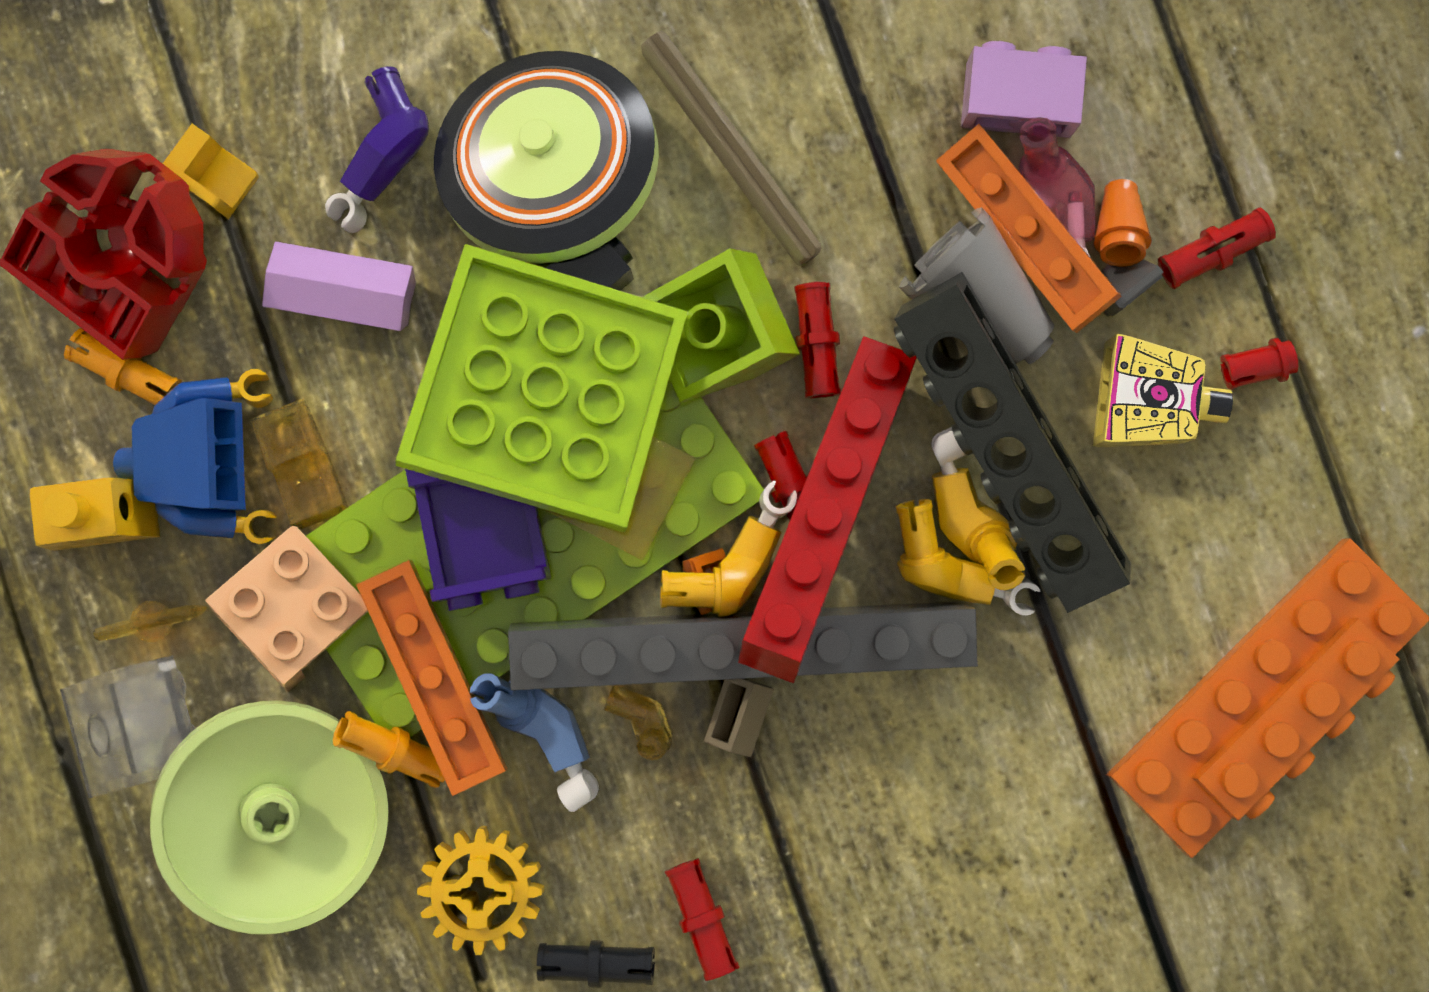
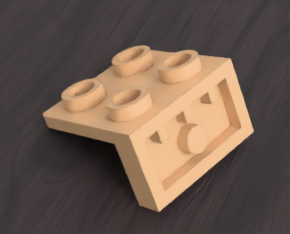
M291 526L205 600L212 612L287 692L305 678L302 670L368 612L358 591L296 526Z

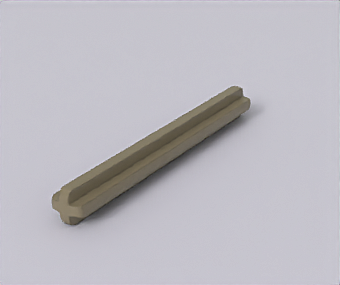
M663 31L653 34L641 45L642 55L793 261L799 266L808 263L820 253L821 243L669 36Z

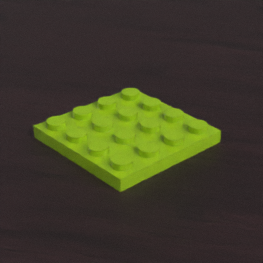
M465 244L395 460L396 466L625 533L688 311Z

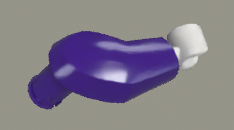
M392 66L376 69L371 72L373 77L367 76L364 83L376 104L381 121L364 138L340 180L349 189L346 194L337 193L332 195L325 204L327 216L334 221H337L342 216V213L347 208H350L348 215L341 224V227L349 233L358 232L366 223L367 213L366 209L360 204L362 200L375 201L405 165L417 154L428 136L429 122L427 114L423 110L413 107L397 68Z

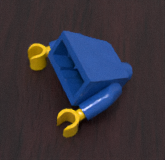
M250 369L240 376L238 382H229L228 377L179 383L154 406L152 414L137 418L132 425V447L120 448L114 455L113 467L117 477L133 479L134 496L138 501L155 503L157 514L186 534L233 538L234 533L245 534L247 539L256 544H264L275 539V537L257 536L252 529L253 521L258 516L277 518L272 511L257 510L250 513L247 517L236 516L235 511L246 510L242 403L232 402V399L243 398L248 405L255 408L269 405L273 400L271 394L252 396L247 393V389L252 382L269 380L268 375L259 369Z

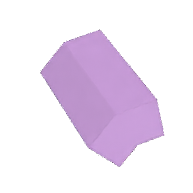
M275 242L266 269L262 306L401 331L408 326L416 279L413 266Z

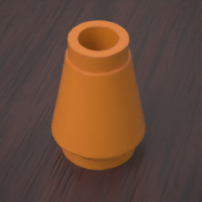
M1118 179L1109 182L1104 188L1094 247L1100 253L1101 260L1106 264L1117 267L1131 266L1145 258L1146 250L1150 247L1152 239L1137 184L1131 180Z

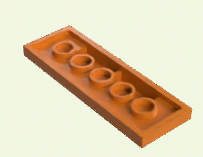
M1351 538L1342 539L1107 775L1186 856L1193 858L1232 818L1239 821L1246 815L1249 819H1254L1266 811L1275 799V795L1270 789L1284 775L1289 779H1293L1308 769L1315 759V755L1310 749L1324 735L1329 739H1333L1342 734L1355 720V715L1350 709L1364 695L1369 699L1375 698L1393 683L1395 675L1390 669L1400 660L1396 654L1429 621V616Z

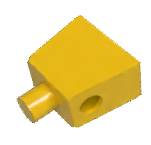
M100 478L30 488L34 540L38 547L56 551L160 537L155 503L138 501L134 496L133 479ZM121 497H125L128 505V517L126 520L122 517L119 508V499Z

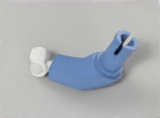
M491 673L483 674L473 682L470 693L484 698V700L478 697L470 698L475 708L495 714L497 721L502 727L536 739L553 771L566 770L570 778L558 786L557 793L563 805L570 812L577 811L596 797L599 784L591 772L582 768L581 762L589 759L590 756L574 712L544 689L511 690L510 681L507 682Z

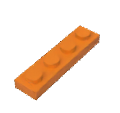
M977 124L936 160L974 209L982 207L990 215L1018 264L1072 331L1078 333L1122 297L980 124Z
M413 561L403 562L356 584L451 795L454 796L508 770L482 711L475 708L471 703L470 698L475 696L470 693L471 687Z

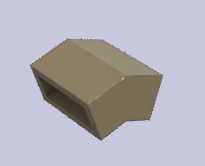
M746 678L725 679L704 742L731 753L751 757L774 689ZM746 688L730 738L727 739L743 689Z

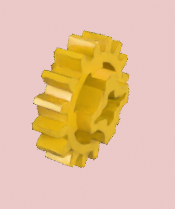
M480 826L477 829L475 840H470L468 834L463 829L459 830L454 834L456 848L453 849L450 845L441 842L434 849L441 862L427 861L421 869L427 876L432 878V882L421 884L417 888V895L431 897V903L421 912L422 918L437 916L440 923L435 928L433 935L438 938L448 931L454 934L452 949L458 951L466 940L473 941L475 955L483 954L489 940L493 941L499 951L505 950L508 946L507 932L510 931L514 936L521 939L528 931L521 917L536 919L540 912V908L530 902V898L541 896L544 892V885L531 882L530 877L539 871L541 865L539 862L525 864L522 857L529 847L526 842L518 845L515 849L507 845L510 831L504 830L496 840L489 839L487 826ZM470 854L468 871L464 875L446 877L449 868L457 859ZM495 856L504 860L511 867L515 876H507L495 864ZM478 877L483 878L486 888H491L495 891L489 895L485 902L479 901L478 892L469 891L468 888L471 887ZM512 902H517L513 913L507 919L492 926L494 910L499 905H510ZM448 904H455L467 917V923L460 920L451 911Z

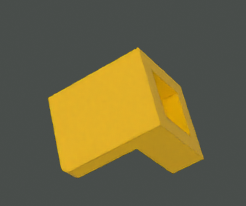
M193 123L163 162L165 166L188 184L191 194L228 220L259 178L258 173L222 148L210 135Z

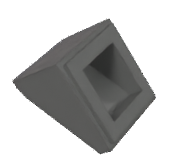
M1146 260L1125 267L1107 265L1101 271L1122 297L1107 308L1104 314L1107 317L1116 315L1161 279V274L1164 272L1159 266Z

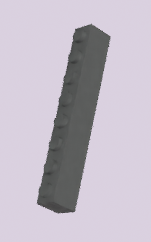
M962 601L823 608L797 676L978 667L976 609ZM754 611L737 612L727 617H718L717 613H710L704 615L690 614L511 623L508 630L511 690L775 676L738 663L742 640Z

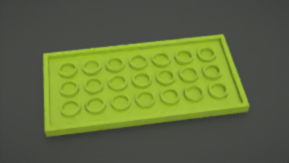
M669 378L625 533L538 508L551 574L550 580L538 582L539 593L505 599L504 589L481 593L483 604L449 611L447 601L432 602L470 687L483 674L491 673L500 678L510 671L508 630L511 623L586 620L759 503L760 495L764 490L702 397L688 402H680ZM405 470L306 535L359 594L360 592L356 584L403 562L412 560L431 600L430 590L434 589L417 499L415 489L408 487ZM367 612L326 650L374 723L389 730L393 727L402 728L409 732L411 738L422 730L371 616Z

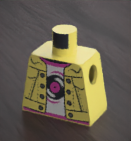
M1116 334L1104 344L1093 446L1182 444L1195 440L1198 434L1199 420L1218 423L1228 422L1232 411L1233 393L1228 389L1203 386L1206 365L1205 360L1131 336Z

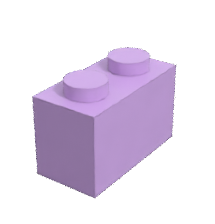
M990 41L984 43L982 47L974 46L966 63L961 128L973 129L977 124H980L985 130L1071 138L1082 120L1087 57L1071 55L1069 49L1057 46L1042 47L1037 52L1016 50L1014 44L1004 41Z

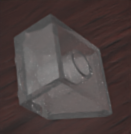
M173 655L113 669L60 689L88 798L158 779L173 751L196 729L191 724L185 701L186 683L183 675L176 668Z

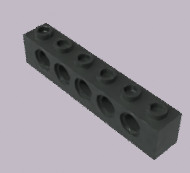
M963 272L903 304L894 318L897 326L894 327L895 337L903 352L909 358L916 355L927 375L923 376V382L932 401L938 407L945 405L956 423L952 425L953 435L961 450L967 456L974 453L984 470L980 477L988 496L995 504L1002 502L1012 518L1009 521V528L1015 542L1024 552L1030 549L1040 565L1037 568V575L1046 594L1051 599L1058 597L1067 613L1129 585L1131 562ZM945 337L958 338L966 345L968 354L960 359L948 358L940 351L938 341ZM975 387L986 388L995 395L997 403L987 408L977 407L970 402L966 392ZM1003 437H1013L1021 441L1026 450L1019 455L1008 456L998 450L995 442ZM1033 486H1041L1048 489L1054 498L1047 503H1034L1025 496L1024 491ZM1060 535H1071L1077 538L1082 545L1075 550L1065 551L1056 547L1052 540Z

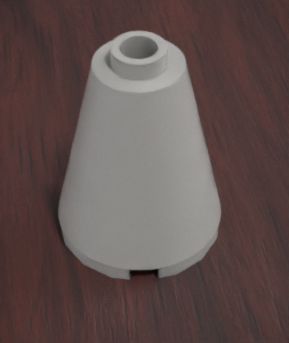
M982 207L977 208L971 214L978 221L968 229L961 221L954 225L916 262L914 266L921 274L914 283L905 276L899 288L906 296L914 299L963 272L1015 364L1023 359L1028 364H1031L1038 360L1053 344L1054 340L1049 335L1054 329V323L990 215Z

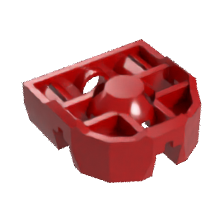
M105 148L72 154L45 170L40 182L52 191L46 192L42 202H38L25 209L0 259V266L122 360L141 358L158 352L178 314L184 308L204 272L207 263L204 255V223L189 195V186L180 176L146 152H130ZM142 173H153L155 175L153 180L157 183L144 188L138 201L130 198ZM69 203L78 211L86 209L89 212L87 217L77 216L66 207ZM97 229L108 230L111 248L102 251L97 238ZM151 267L167 279L179 278L178 280L181 282V285L173 289L149 271Z

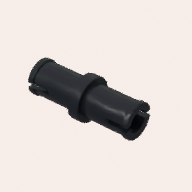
M591 940L590 946L547 945V943H540L537 953V966H541V969L537 970V980L588 981V986L591 988H601L603 982L646 983V985H653L655 962H652V959L655 958V948L605 947L604 942L601 940Z

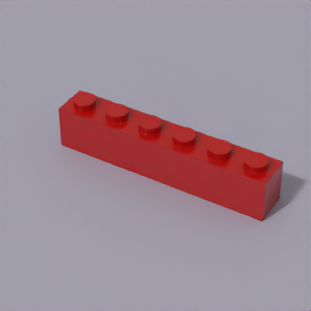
M863 336L742 640L738 663L794 684L908 386L917 359L916 355L909 358L901 349Z

